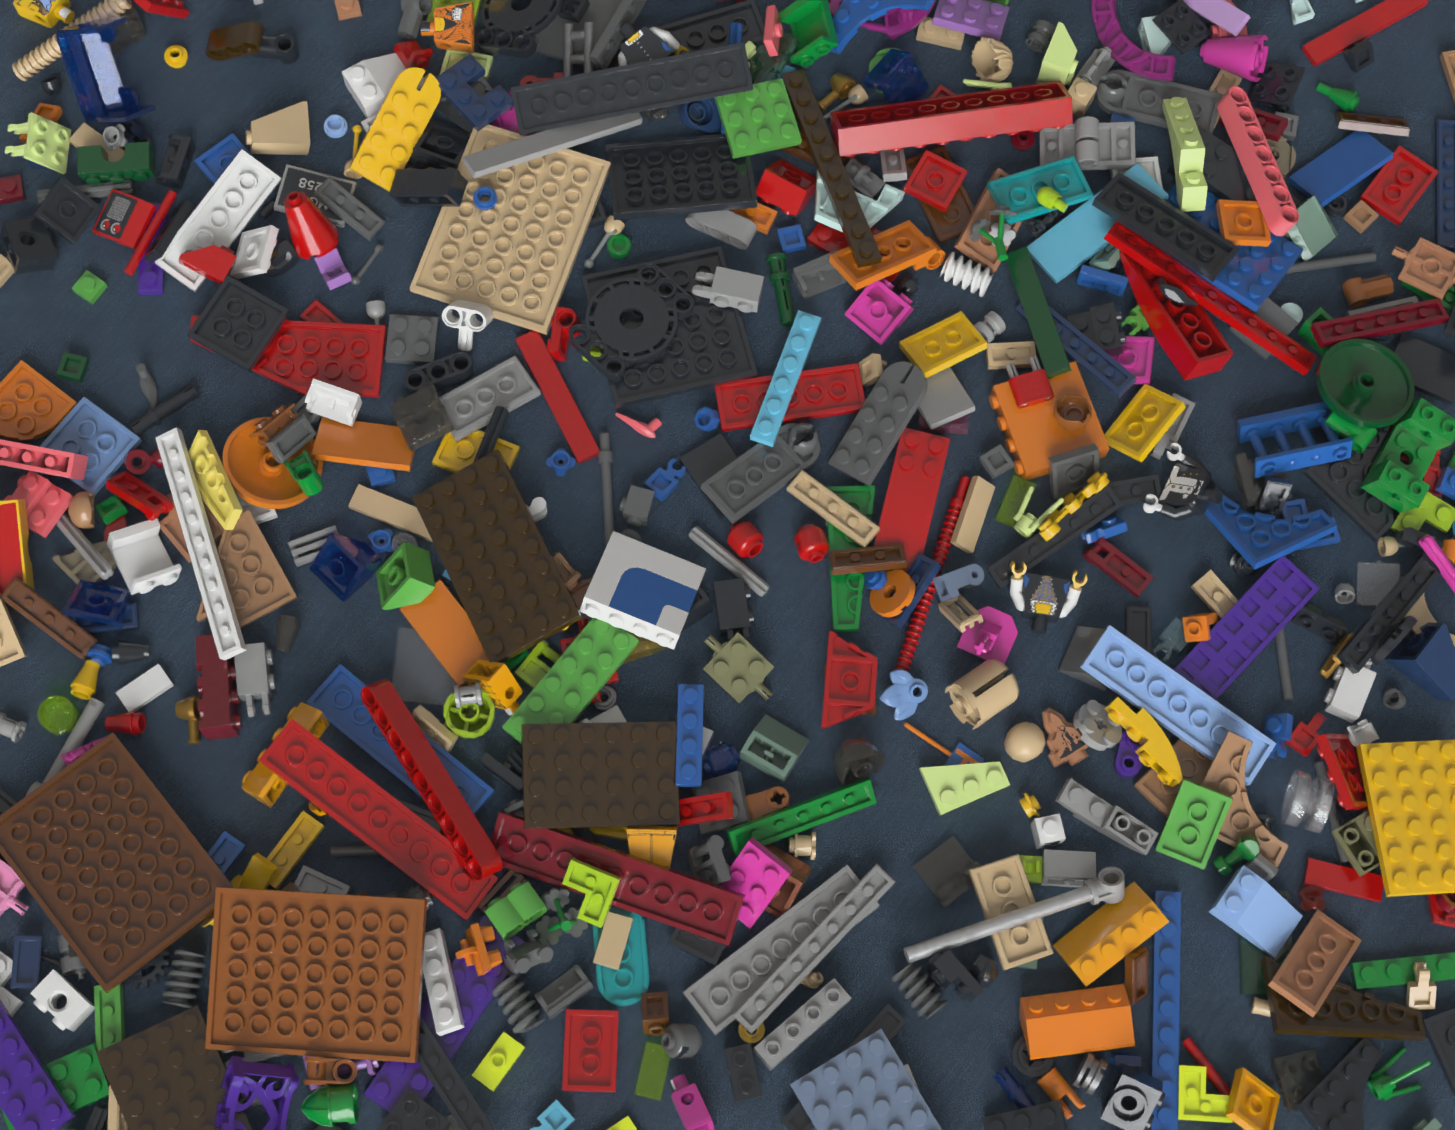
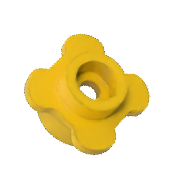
M1024 793L1025 797L1019 801L1029 818L1034 815L1039 817L1038 810L1041 809L1038 800L1034 795L1030 797L1029 794Z

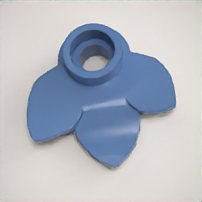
M905 670L891 671L890 679L893 684L883 691L879 699L885 704L895 707V720H904L915 713L918 703L925 700L928 694V687L923 680L913 678ZM919 687L918 695L914 696V688Z

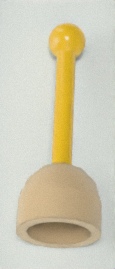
M354 125L352 129L354 132L353 157L346 162L344 175L350 179H360L363 176L349 169L358 151L359 134L362 132L360 125Z

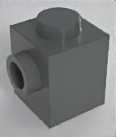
M631 485L628 496H623L620 505V511L623 512V520L635 527L647 526L655 501V491Z

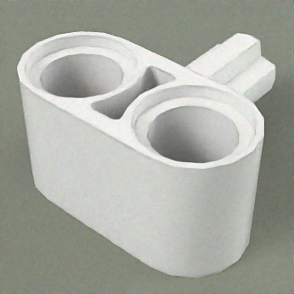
M455 300L443 310L442 319L447 326L459 329L458 348L462 351H470L473 343V332L483 330L492 321L493 312L485 304ZM452 309L459 312L460 318L454 316ZM475 313L482 316L483 322L476 319Z

